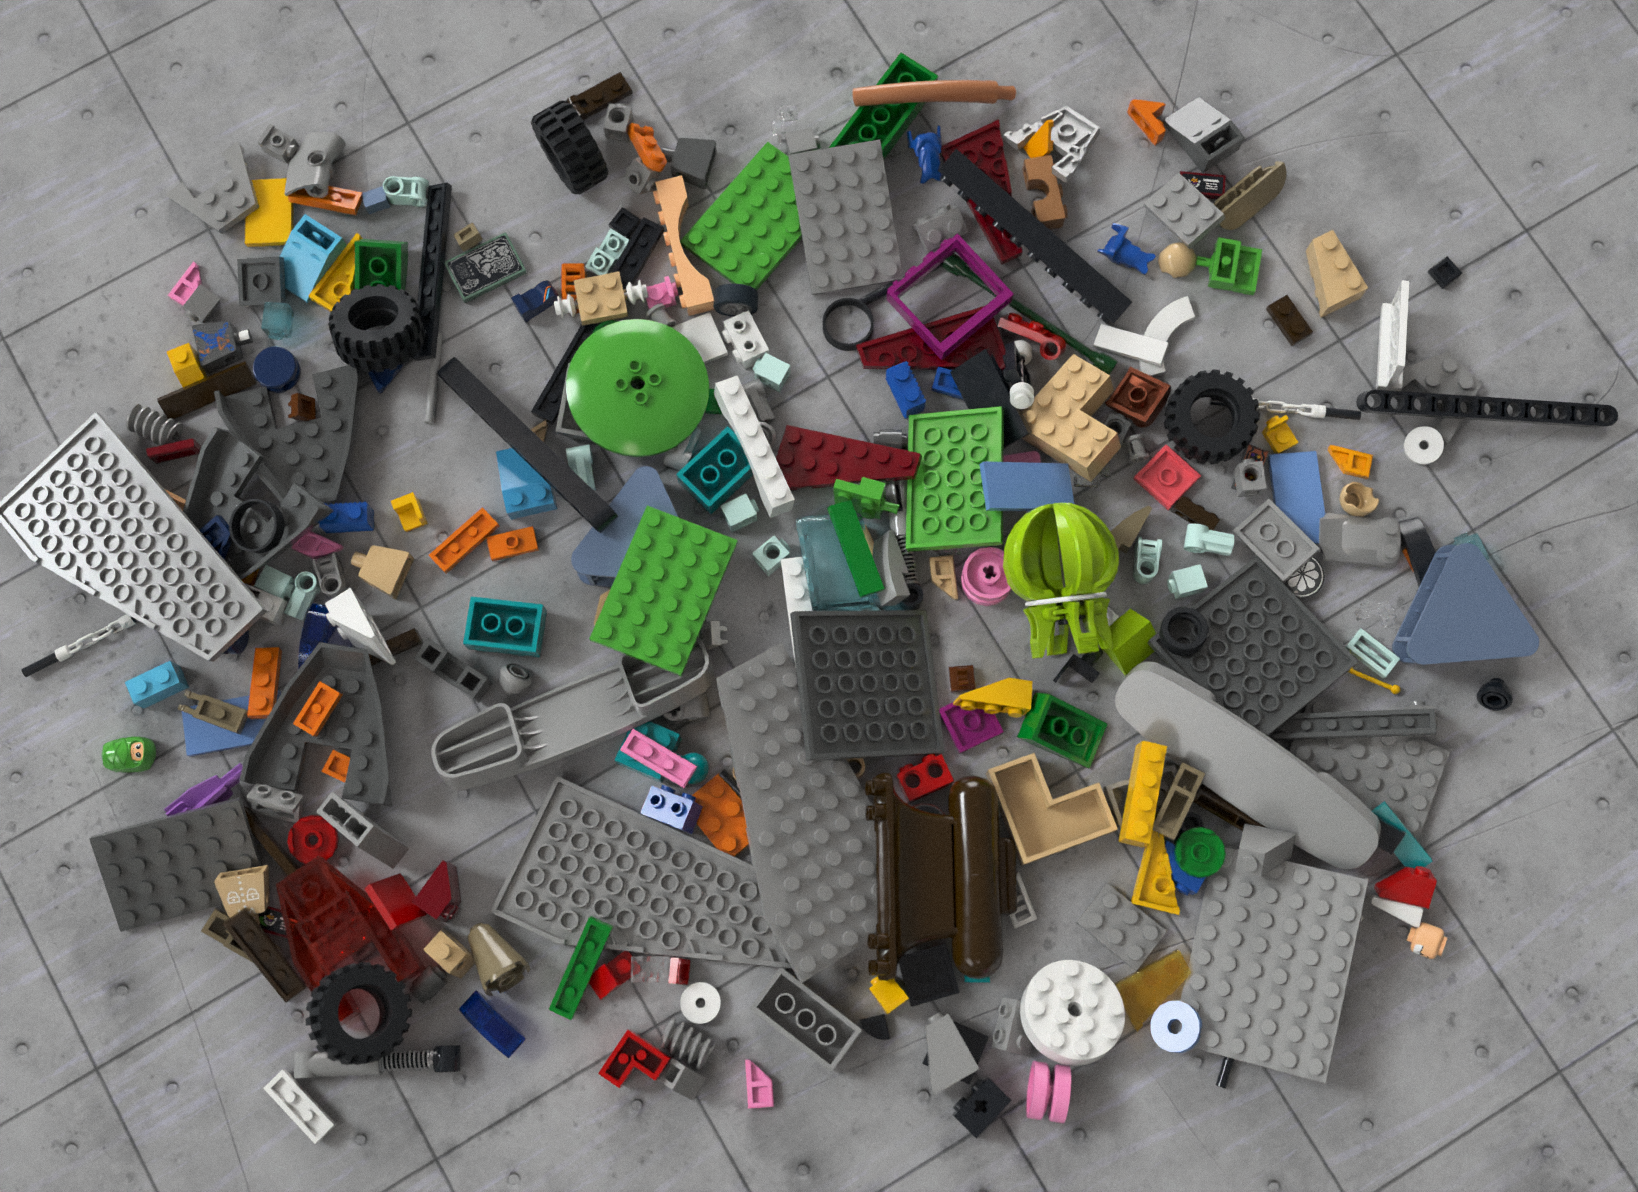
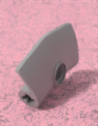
M312 132L307 134L288 165L285 196L305 188L312 197H325L328 194L329 180L335 172L331 163L337 160L346 145L343 138L331 132Z

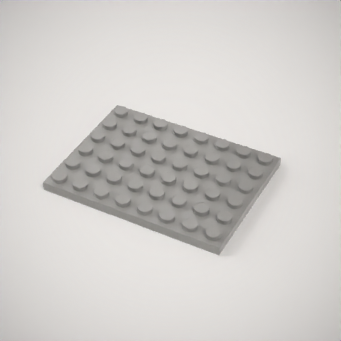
M1225 847L1226 856L1224 864L1216 873L1208 877L1180 1000L1192 1006L1198 1012L1202 1021L1201 1037L1193 1048L1326 1084L1369 881L1284 861V863L1263 876L1236 872L1239 850ZM1176 1020L1173 1034H1178L1182 1030L1180 1020Z

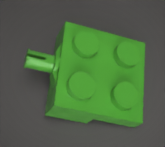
M1218 237L1211 258L1197 255L1195 265L1209 267L1208 287L1254 295L1262 249L1241 246V241Z
M862 477L860 485L836 479L833 487L835 504L851 500L856 513L861 514V516L867 519H881L883 510L897 514L899 504L886 501V483Z

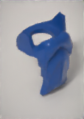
M940 125L937 128V134L933 132L919 134L915 137V140L912 138L911 131H907L908 147L914 149L922 170L920 183L924 184L931 178L941 181L940 177L942 175L938 171L941 163L939 153H941L942 143Z
M1113 223L1111 228L1118 235L1112 236L1105 248L1098 249L1097 252L1106 256L1113 263L1123 264L1128 268L1133 267L1142 274H1146L1148 271L1147 264L1153 261L1156 255L1141 251L1140 247L1132 245L1131 241L1125 238L1129 227Z

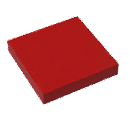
M401 873L373 882L364 888L391 931L420 920L427 915L426 912L412 903L416 896Z

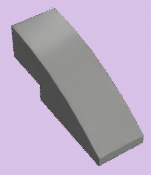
M889 530L876 539L873 546V559L885 588L882 592L877 593L881 606H895L910 596L904 576L909 572L894 531Z

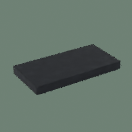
M990 348L984 349L950 371L968 409L1002 406L1004 410L1003 450L1032 433L1021 409L1015 408L1010 402V387Z

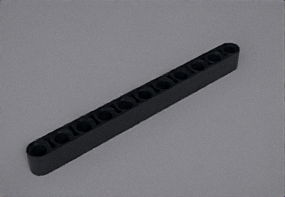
M452 357L436 372L476 414L596 531L601 533L618 518L616 512L456 357Z
M1389 390L1366 391L1359 394L1356 400L1360 411L1377 414L1591 428L1612 426L1618 419L1616 408L1611 405ZM1369 395L1374 399L1373 407H1370L1367 403ZM1392 397L1397 400V407L1395 409L1391 406ZM1415 399L1420 401L1421 406L1419 410L1414 406ZM1439 400L1444 405L1442 412L1437 407ZM1462 402H1464L1467 406V410L1465 413L1461 410ZM1485 404H1488L1490 407L1489 414H1486L1484 411ZM1509 405L1513 409V413L1511 416L1507 412V408ZM1532 407L1536 410L1535 417L1530 412ZM1555 408L1559 412V416L1557 419L1554 416ZM1578 410H1580L1582 415L1580 420L1577 417ZM1601 411L1604 413V421L1600 419Z

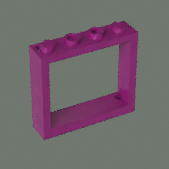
M958 233L953 238L945 239L936 252H929L919 266H912L905 273V277L902 280L894 281L892 286L887 289L886 300L941 360L1012 302L1014 295ZM956 251L993 291L996 297L940 343L899 298Z

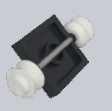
M1017 340L1006 344L1005 355H1003V361L1006 366L1003 369L1006 381L1011 382L1013 385L1010 389V402L1018 409L1028 408L1034 402L1031 376L1025 366L1032 359V348L1024 340Z

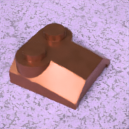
M1129 367L1128 372L1109 400L1105 402V405L1131 419L1135 426L1145 428L1155 421L1167 403L1171 392V385Z

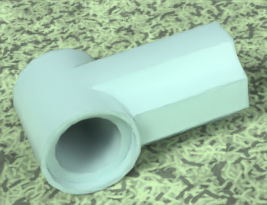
M590 444L566 448L569 467L587 485L596 490L592 470L594 463Z
M1188 524L1184 550L1192 553H1204L1206 551L1230 556L1234 546V535L1209 530L1207 526L1201 524Z
M307 571L297 575L295 578V588L284 611L285 614L302 621L306 620L316 595L321 591L317 576ZM312 578V587L305 589V581Z

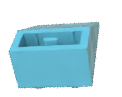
M306 214L291 231L280 257L284 258L285 289L308 303L310 301L308 295L347 245L342 237Z

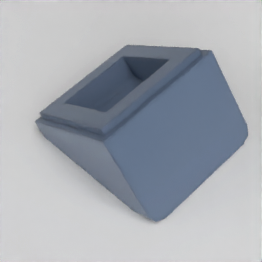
M383 186L362 193L363 202L368 214L391 207Z

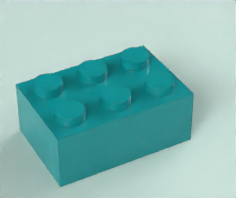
M727 426L687 463L676 476L678 483L709 514H712L753 476V472L738 437Z
M471 596L463 644L468 650L540 658L547 610L543 604Z

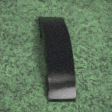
M1419 517L1399 521L1398 523L1401 529V546L1405 545L1418 586H1420L1436 552Z

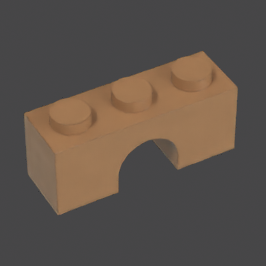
M1052 155L1024 159L1022 172L1026 190L1039 189L1046 195L1045 199L1033 201L1032 215L1049 230L1062 228L1065 219L1068 218V211L1066 205H1062V185L1058 184L1056 176L1052 174L1051 167L1056 164L1053 163Z

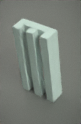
M1359 629L1345 646L1353 656L1383 679L1400 660L1399 657L1363 629ZM1358 639H1363L1365 642H1367L1370 646L1376 649L1379 653H1381L1391 662L1387 663L1384 659L1378 656L1377 653L1369 649ZM1354 645L1357 646L1359 649H1361V650H1362L1364 653H1366L1368 656H1370V657H1371L1373 660H1375L1377 663H1379L1382 667H1384L1385 670H1384L1383 668H1381L1379 665H1377V664H1376L1374 661H1372L1370 658H1368V657H1367L1365 654H1363L1361 651H1359L1356 647H1354Z

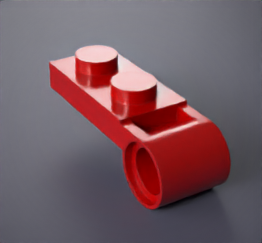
M1015 313L1005 314L1000 317L999 327L1041 343L1040 353L1043 358L1054 360L1065 352V340L1044 329V325L1035 321L1026 322L1022 320V316ZM1050 342L1056 344L1058 348L1057 353L1049 350Z

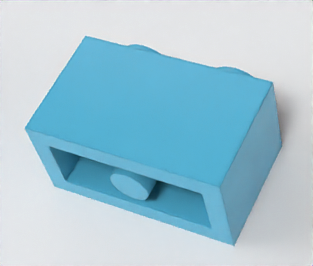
M168 661L125 682L133 703L144 709L189 688L181 667L172 661Z

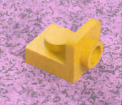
M1277 415L1266 422L1267 426L1261 432L1275 454H1281L1298 444L1296 437L1286 423L1289 420L1287 415L1281 418Z

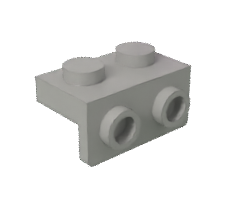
M950 204L937 208V213L931 216L924 214L916 219L917 222L912 224L913 229L917 230L926 252L939 247L945 239L953 238L957 233L960 236L968 233L959 207L950 206Z
M256 783L247 795V801L252 803L251 812L296 823L299 819L303 818L304 795Z
M1003 997L998 1010L999 1015L996 1028L993 1033L992 1048L1030 1057L1033 1044L1028 1039L1022 1026L1020 1016L1021 1001Z

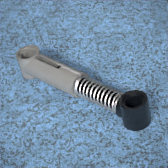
M884 480V483H886V501L897 504L895 486L898 485L899 509L897 514L888 512L890 530L894 531L909 572L904 576L909 593H914L918 598L915 602H908L904 599L899 604L904 610H917L922 604L924 593L917 581L918 577L915 576L917 575L915 572L917 569L914 568L916 567L914 564L916 561L913 560L915 558L913 556L914 552L906 550L907 480L888 482Z
M461 1045L435 1046L434 1049H428L427 1052L425 1050L421 1052L419 1049L418 1052L416 1050L413 1052L405 1050L403 1053L401 1050L400 1053L398 1051L392 1052L380 1060L360 1065H344L338 1060L332 1061L327 1058L328 1054L326 1052H295L294 1078L381 1075L383 1071L386 1072L387 1070L395 1071L397 1069L398 1071H404L406 1069L408 1071L411 1069L413 1071L419 1068L420 1070L434 1069L435 1072L460 1071Z

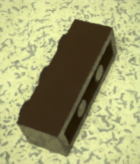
M1181 496L1172 510L1174 514L1190 524L1205 525L1209 530H1214L1220 521L1216 514L1207 512L1203 506L1194 504L1188 497Z

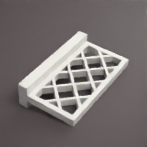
M1402 280L1392 303H1383L1381 306L1376 390H1402L1406 356L1409 281Z

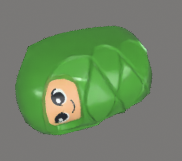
M134 736L116 739L105 743L102 749L103 765L114 772L132 773L148 770L151 768L156 757V746L150 738Z

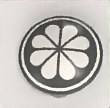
M1313 557L1283 584L1298 599L1312 597L1323 586L1325 578L1323 567Z

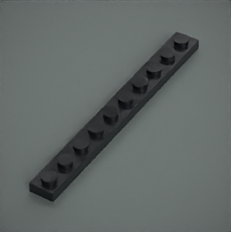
M645 217L641 220L611 272H620L623 290H626V292L628 283L630 282L634 285L664 232L663 226ZM602 322L583 326L581 324L531 411L532 415L552 425L554 424L559 415L568 363H571L578 348Z

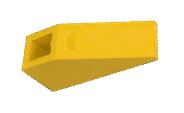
M1006 678L959 695L953 702V705L961 706V709L968 711L975 710L976 708L982 709L988 714L1002 712L1008 713L1010 717L1019 718L1031 710L1033 681Z

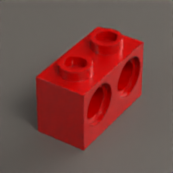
M932 753L921 759L922 763L916 766L910 763L899 768L900 773L896 775V779L908 804L953 784L954 779L942 754L935 756ZM931 766H937L941 769L942 775L938 778H933L929 775L928 769ZM909 776L917 777L919 786L910 788L906 784V778Z

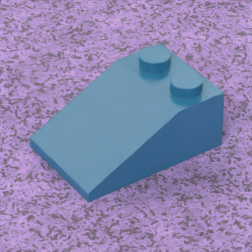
M512 448L496 451L506 513L511 520L557 509L553 488Z

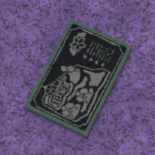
M506 232L445 261V266L464 303L527 273Z

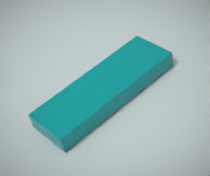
M1385 801L1371 810L1375 815L1405 832V836L1393 852L1405 867H1425L1433 862L1429 854Z

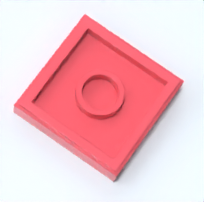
M1166 444L1133 479L1162 506L1169 510L1196 483L1201 475Z

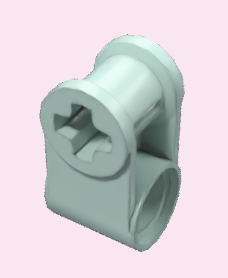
M391 176L383 182V190L388 201L393 205L424 207L428 203L426 189L429 187V181L425 178ZM393 189H400L396 193H391Z
M1137 536L1134 548L1133 577L1139 584H1148L1156 576L1159 569L1162 539L1153 541ZM1147 567L1151 571V574H1143L1140 568Z

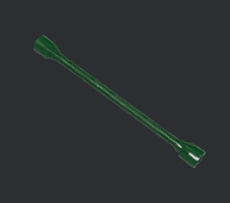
M953 253L943 263L942 268L957 277L960 275L964 278L968 277L970 281L975 282V284L990 292L993 296L995 295L960 256ZM1012 299V302L1009 304L1010 307L1012 306L1014 310L1029 318V320L1044 325V329L1062 337L1066 344L1076 349L1079 353L1081 352L1084 356L1086 355L1089 361L1093 363V366L1108 375L1111 374L1118 361L1103 352L1092 351V349L1087 348L1084 344L1082 345V343L1072 338L1069 334L1067 335L1064 331L1062 332L1057 326L1052 325L1049 321L1047 322L1042 316L1040 317L1037 313L1035 314L1030 308L1025 307L1022 303L1020 304L1016 299Z

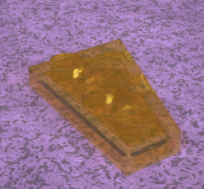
M1176 949L1114 983L1123 1000L1124 1010L1135 1031H1138L1143 1026L1146 1019L1151 1014L1153 1015L1159 1008L1158 1006L1191 974L1180 950Z

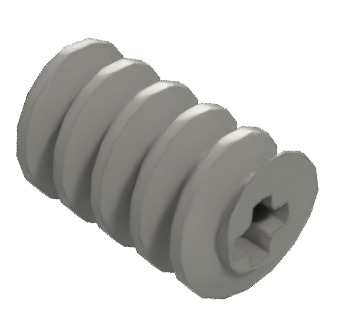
M140 404L135 405L131 409L126 419V426L129 431L135 432L147 440H152V442L160 444V446L177 442L183 432L182 423L178 422L175 424L174 419L170 418L167 420L166 415L162 414L159 416L158 411L154 410L151 412L150 407L145 406L142 408Z
M673 1017L661 1037V1048L666 1049L671 1045V1054H675L680 1050L679 1058L681 1060L689 1055L688 1064L692 1065L698 1060L697 1069L701 1070L709 1060L717 1043L711 1048V1038L701 1042L702 1033L693 1037V1028L691 1027L684 1032L685 1023L682 1022L676 1027V1018Z

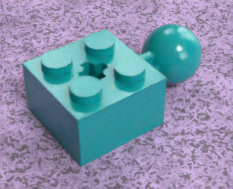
M650 721L633 728L697 766L688 784H698L707 777L709 764L704 756L699 753H688L684 756L676 753L682 740L680 734ZM632 729L627 731L625 738L620 746V749L623 746L626 739L628 738ZM619 749L614 759L618 765L660 783L663 782L665 777L621 752Z

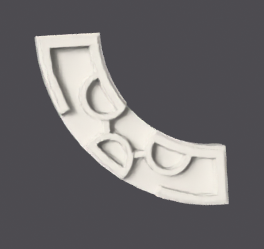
M1188 296L1180 298L1164 307L1153 318L1144 336L1167 342L1169 336L1178 327L1194 320L1195 315ZM1164 360L1161 367L1139 361L1140 371L1147 375L1156 377L1166 372Z

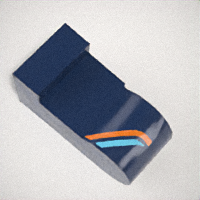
M546 280L522 295L516 294L511 299L526 323L554 305V301H558L557 296L559 294L551 282Z

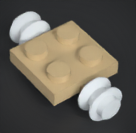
M620 272L574 280L577 299L574 301L570 294L567 295L565 300L557 296L558 301H554L556 315H561L562 319H564L567 313L574 317L576 308L579 309L583 326L628 317L625 301L627 297L633 305L639 299L645 303L644 298L649 297L646 284H641L640 280L636 286L629 282L626 287L627 292L623 290Z

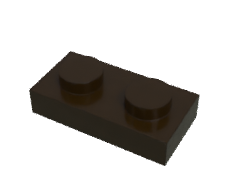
M1288 295L1267 306V312L1291 346L1311 336L1313 333Z

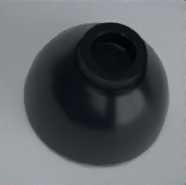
M1493 678L1480 687L1477 693V701L1489 710L1500 711L1512 705L1513 695L1504 680Z

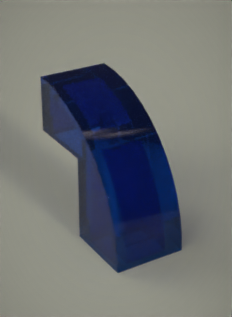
M312 603L300 639L298 670L319 642L328 643L337 625L333 627L326 616L329 613L326 605Z
M477 990L459 1008V1011L470 1024L508 1059L526 1040L521 1031L501 1015L492 1003Z

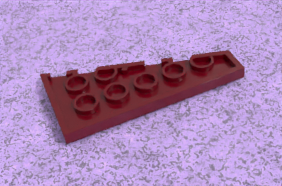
M999 119L941 146V153L939 154L944 163L957 149L1012 197ZM971 199L966 202L1001 265L1022 256V246L1019 248L1009 239L1012 236L1006 230L1000 232L993 226L994 219L988 214L984 218L974 209L977 204Z
M984 306L923 325L941 343ZM994 317L943 360L934 353L913 328L856 345L863 369H888L906 361L909 362L908 366H911L910 369L937 370L938 367L954 370L987 348H990L1000 370L1006 368L1003 361L1005 347Z
M786 425L776 456L790 491L812 487L813 489L834 487L836 479L850 483H859L862 477L876 481L886 480L887 482L916 479L922 459L921 453Z

